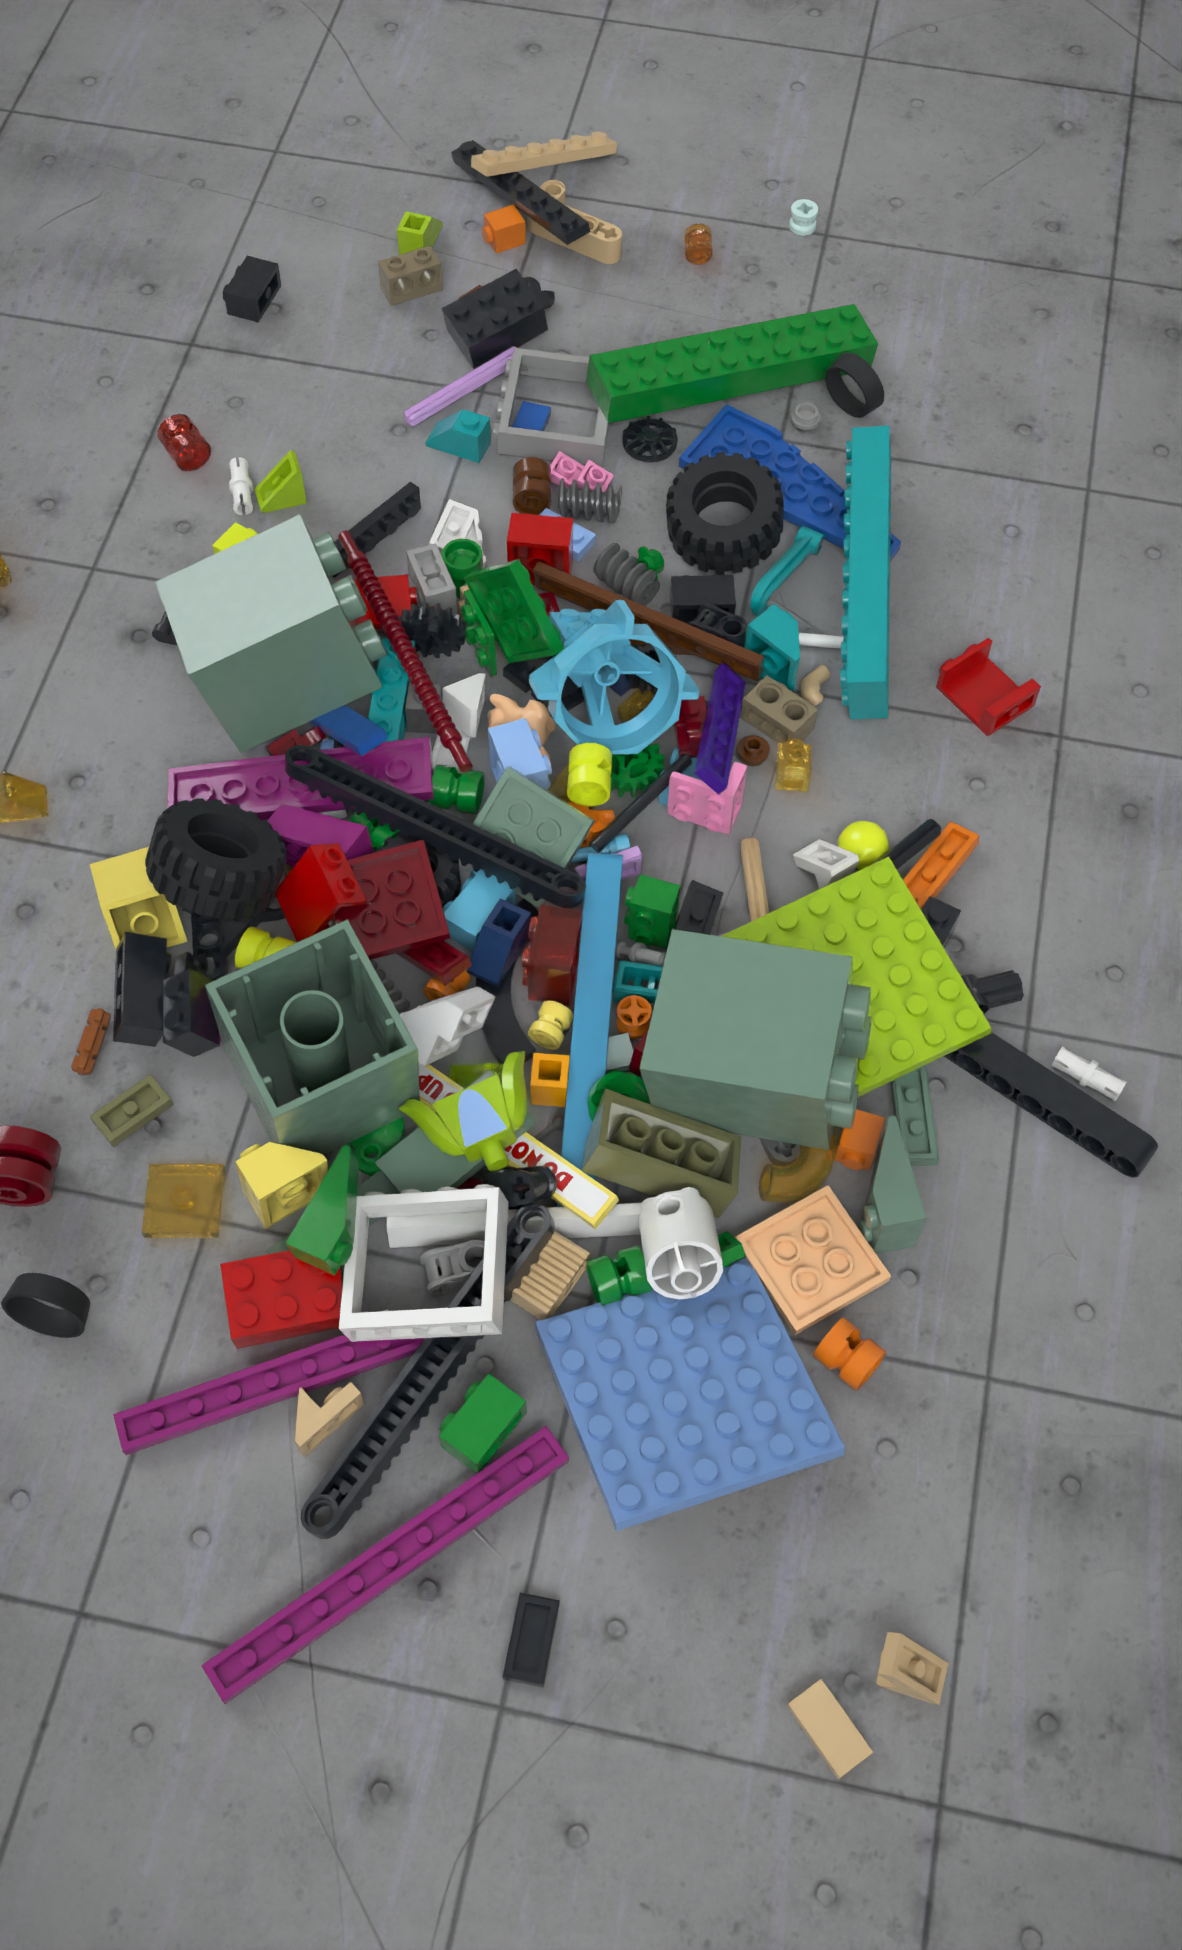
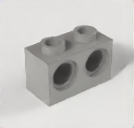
M436 543L406 551L408 576L412 586H416V595L421 607H423V602H427L430 607L439 603L442 610L450 607L452 608V615L457 614L456 588Z

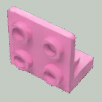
M734 762L729 774L727 789L719 795L702 780L672 772L669 779L667 813L680 821H689L704 826L710 831L729 835L743 804L747 765Z

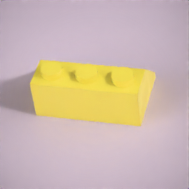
M268 1142L263 1146L255 1144L244 1150L240 1154V1159L235 1161L243 1193L265 1229L307 1206L328 1172L327 1159L323 1154L273 1142Z

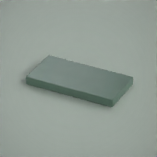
M489 1069L470 1086L494 1076V1074ZM528 1110L523 1126L516 1131L517 1139L536 1124L534 1117ZM419 1127L375 1162L377 1167L400 1194L401 1191L406 1189L432 1192L437 1191L441 1187L458 1188L486 1165L483 1158L475 1162H469L465 1155L454 1157L440 1151Z

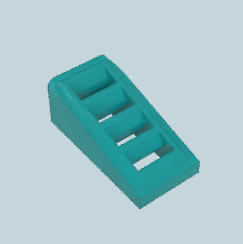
M619 960L613 987L614 1002H620L627 996L635 995L641 996L649 1003L655 1004L658 989H654L656 980H660L663 967ZM635 980L634 986L628 985V981ZM642 980H649L647 988L641 987Z

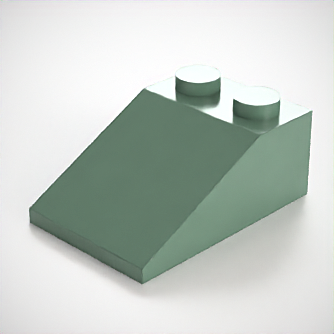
M896 1115L889 1116L876 1154L863 1218L859 1221V1230L876 1254L915 1247L927 1219Z

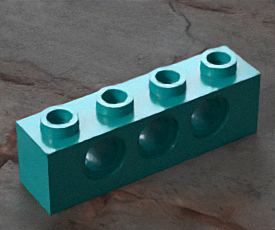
M383 638L382 643L387 656L379 659L377 675L382 688L373 692L368 719L384 729L388 737L385 742L405 739L407 727L405 707L409 682L411 681L408 679V674L404 672L401 661L397 659V654L390 645V641L387 638ZM411 641L413 645L412 647L416 649L415 641Z

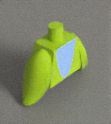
M525 1051L511 1052L507 1056L503 1064L502 1082L498 1074L432 1103L436 1112L425 1103L416 1099H408L399 1107V1110L409 1116L440 1151L454 1157L465 1155L469 1162H475L483 1158L489 1171L500 1170L509 1163L504 1148L517 1141L516 1131L523 1126L527 1116L528 1101L524 1080Z

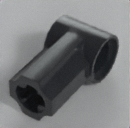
M1013 970L982 978H977L973 974L961 976L983 1014L990 1008L1022 1001L1024 996L1021 978Z

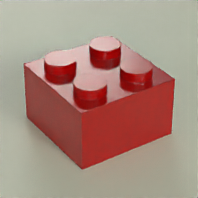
M511 513L507 536V562L519 559L520 563L529 572L531 584L535 586L533 569L538 561L571 575L573 565V518Z

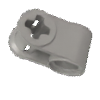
M478 1239L470 1240L453 1246L434 1248L424 1252L419 1259L427 1272L429 1281L426 1287L427 1294L430 1296H443L460 1290L476 1269L468 1265L469 1261L475 1257L484 1258L485 1242ZM438 1268H441V1276H439Z

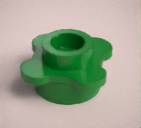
M642 546L638 549V564H646L647 571L654 570L656 572L655 581H657L658 573L664 569L663 556L655 549L648 550L646 546Z

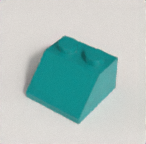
M773 604L748 624L745 648L764 656V670L760 678L761 680L768 675L775 681L783 683L794 693L800 661L798 621L790 613L783 611Z

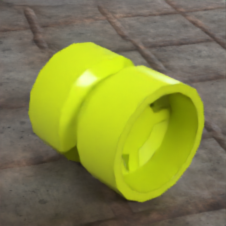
M582 743L573 747L569 752L567 796L575 804L593 807L602 805L609 800L612 753L607 747L597 743Z
M253 926L249 927L238 944L235 954V967L241 969L297 942L281 936L273 939L270 937L269 932Z

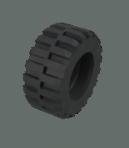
M725 452L716 453L715 457L709 458V455L700 457L699 462L696 464L694 462L689 463L684 467V474L679 472L673 479V485L669 487L667 492L666 514L668 535L676 553L680 556L683 555L684 561L689 565L697 564L698 570L708 572L710 569L715 570V574L725 575V571H733V574L743 572V568L747 566L749 569H752L759 565L760 558L766 560L772 554V548L777 547L780 541V533L783 532L784 499L778 479L774 476L772 477V471L767 466L763 465L760 467V461L752 457L745 459L743 454L733 453V456L725 455ZM718 502L738 503L751 511V514L743 521L728 526L713 525L698 516L706 507Z
M195 798L191 802L183 800L164 810L162 815L158 817L145 859L146 873L154 889L160 895L164 894L166 901L172 905L177 904L181 906L182 911L189 914L194 912L202 915L201 918L209 920L212 918H220V921L230 922L234 918H237L238 921L247 920L251 916L255 917L265 911L274 900L287 862V851L278 831H273L272 825L269 822L259 819L258 814L250 810L247 812L240 809L241 806L233 803L231 805L224 804L222 800L216 799L205 801L204 798Z

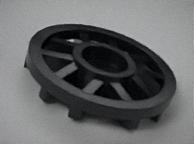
M647 416V419L636 422L631 421L629 426L623 431V447L631 457L643 462H659L667 459L675 452L678 441L676 429L663 422V418L657 420L650 419L651 416ZM656 450H659L662 454L657 455ZM647 451L650 453L651 456H646L642 454Z

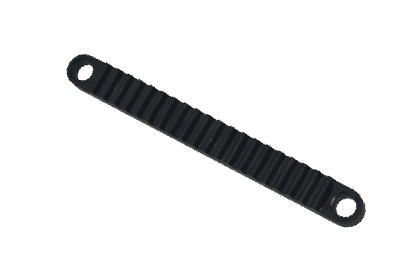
M297 745L286 751V774L308 785L311 793L318 790L322 798L325 799L327 796H330L334 804L341 801L346 810L353 807L357 815L364 812L369 821L376 818L380 826L383 827L385 824H388L392 832H395L397 829L401 830L404 838L411 835L414 842L424 840L427 849L434 846L440 855L447 852L450 860L453 861L459 858L462 866H466L469 863L475 872L482 869L487 878L494 875L500 884L507 881L510 889L513 890L519 887L523 895L530 892L535 901L542 898L562 908H575L582 903L586 884L578 874L314 748ZM304 760L309 762L310 764L298 765L295 764L294 761ZM570 887L574 889L576 892L565 893L562 892L559 888Z
M538 1203L523 1206L507 1225L504 1303L505 1301H510L513 1290L521 1286L523 1276L529 1275L531 1265L539 1261V1254L555 1231V1222L550 1212ZM540 1216L544 1219V1225L538 1232L529 1233L525 1231V1224L530 1218ZM484 1258L447 1308L481 1306ZM485 1335L435 1337L423 1340L305 1502L301 1510L300 1519L302 1526L310 1534L319 1539L334 1537L342 1530L352 1514L361 1509L362 1500L371 1495L372 1486L381 1481L383 1471L389 1470L393 1457L399 1456L401 1446L410 1441L411 1432L420 1427L421 1418L427 1417L431 1404L438 1402L439 1393L448 1388L449 1379L457 1375L459 1365L466 1363L467 1354L476 1349L477 1340L483 1339ZM323 1506L331 1507L333 1513L330 1522L323 1527H316L314 1524L316 1511Z

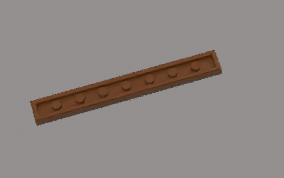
M538 561L533 569L535 584L538 589L554 592L555 596L590 611L594 609L607 610L615 600H624L634 614V624H648L663 642L719 666L724 663L734 672L754 681H759L763 674L764 656L542 562Z

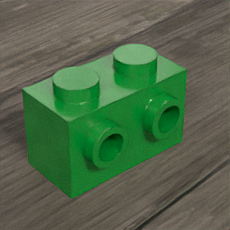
M640 874L636 887H629L625 899V906L628 907L624 924L629 925L628 939L643 943L645 946L653 945L667 949L671 931L674 929L677 921L680 885Z
M489 1373L482 1382L476 1380L470 1386L464 1396L466 1401L457 1413L454 1411L450 1412L439 1427L441 1447L476 1474L484 1469L527 1413L526 1401Z

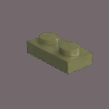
M149 1074L90 1115V1118L109 1144L115 1147L173 1106V1103L158 1082Z

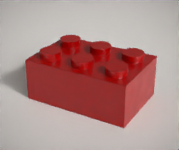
M290 1250L220 1264L230 1336L237 1349L339 1329L343 1289L341 1266L337 1273L332 1275L295 1258Z

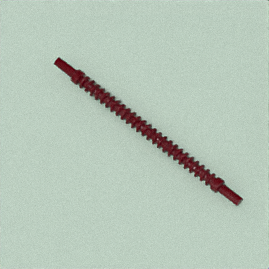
M349 531L340 532L338 538L348 555V565L353 570L356 580L363 589L370 607L373 608V613L376 615L377 620L380 621L383 632L387 634V639L397 654V659L401 661L404 672L408 674V679L411 681L412 687L415 688V693L422 702L426 714L429 715V720L433 722V727L437 729L436 733L440 736L443 747L450 750L460 771L463 773L468 772L472 769L473 765L461 744L462 736L456 729L455 723L452 722V717L448 715V710L444 708L445 705L441 701V696L437 694V689L423 667V662L419 660L416 649L412 647V642L409 640V636L405 633L402 623L395 614L391 602L388 601V596L385 594L384 589L381 588L378 577L375 575L374 570L371 569L368 558L364 552L359 551Z

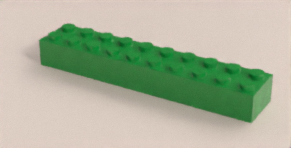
M851 304L592 354L589 356L586 383L607 422L612 423L825 379L826 371L843 353L858 355L872 366L878 342L856 305ZM840 371L841 376L847 375L846 373Z

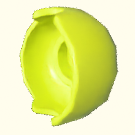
M864 820L848 825L837 840L838 847L858 855L859 862L856 868L859 870L870 866L890 850L888 836L878 824Z

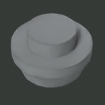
M808 402L798 404L791 414L792 424L801 430L816 428L820 423L818 408Z

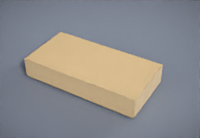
M822 1679L787 1704L792 1715L838 1780L873 1753Z

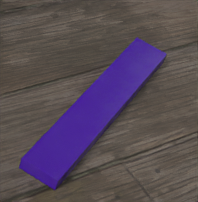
M724 663L715 669L694 774L718 795L727 789L746 684L743 679Z

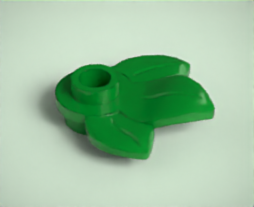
M403 1117L349 1143L355 1150L354 1155L359 1162V1171L369 1176H373L381 1171L375 1162L404 1139ZM371 1153L378 1154L375 1158L372 1159L365 1157L366 1155Z

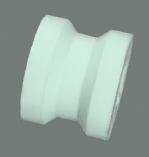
M801 199L795 201L791 207L792 217L790 218L789 228L797 235H810L816 230L815 218L818 215V206L811 200Z

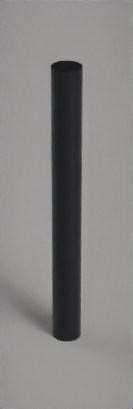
M683 753L590 842V846L599 853L669 786L672 772L682 774L692 764L690 757Z

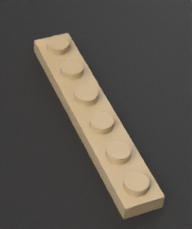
M592 132L590 136L573 135L570 139H550L549 143L543 144L532 142L520 148L508 146L502 151L485 150L483 154L473 155L471 167L487 177L616 154L617 142L608 138L606 133Z

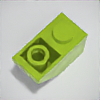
M406 211L397 227L399 255L428 246L432 248L443 227V222L431 216Z

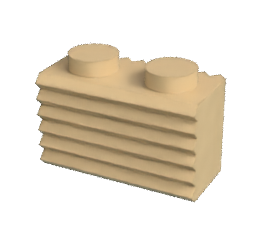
M554 1231L551 1239L539 1254V1261L531 1265L529 1275L523 1276L521 1286L513 1290L511 1301L531 1315L536 1316L539 1320L553 1317L586 1271V1261L590 1260V1253Z

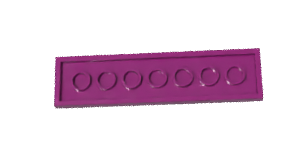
M430 737L383 742L363 756L358 755L348 747L318 750L418 799H434L432 744ZM285 754L168 769L167 808L183 800L191 802L195 798H204L205 801L216 799L222 800L224 804L231 805L233 803L241 806L240 809L247 812L250 810L258 814V818L261 820L269 819L282 803L316 813L346 810L341 801L334 804L330 796L324 799L318 790L311 793L308 785L288 776L285 772ZM304 760L294 761V763L298 765L310 764L309 762Z

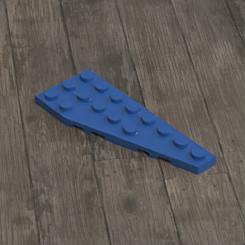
M726 404L679 457V467L683 469L691 462L698 463L700 457L709 455V458L715 457L716 453L725 452V455L733 456V453L743 454L745 459L752 457L760 461V467L763 465L767 466L772 471V477H776L781 485L784 499L783 519L799 527L806 526L826 535L825 540L844 549V539H846V534H850L845 533L844 514H847V509H850L845 508V490L815 463L810 464L800 455L801 450L794 444L790 446L782 439L783 434L775 427ZM892 533L890 562L900 550L901 541Z

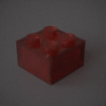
M540 905L538 918H531L528 937L531 938L530 948L525 947L522 958V968H524L522 985L528 986V1000L540 1002L550 1000L561 1003L564 1006L570 1005L579 962L582 911Z

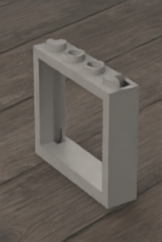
M514 348L512 360L507 359L505 377L509 378L502 382L501 398H504V401L498 402L497 419H500V423L495 422L493 427V438H498L497 453L521 457H536L553 461L558 452L561 451L582 465H586L587 461L590 460L603 467L610 423L607 422L600 407L598 408L594 438L510 427L520 374L586 383L589 357Z

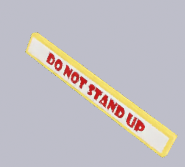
M418 1062L420 1101L428 1105L435 1112L436 1110L432 1103L464 1089L430 1064L424 1066ZM527 1132L522 1134L514 1144L504 1149L509 1159L507 1167L546 1166L550 1168L557 1180V1188L551 1198L595 1230L619 1201L617 1195Z

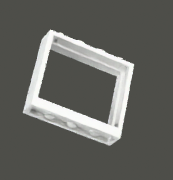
M482 1184L475 1186L474 1189L459 1190L454 1187H441L437 1191L432 1192L406 1189L401 1191V1194L367 1192L364 1196H357L353 1251L344 1267L339 1329L351 1342L502 1334L508 1201L500 1188ZM486 1211L481 1306L361 1312L369 1218Z

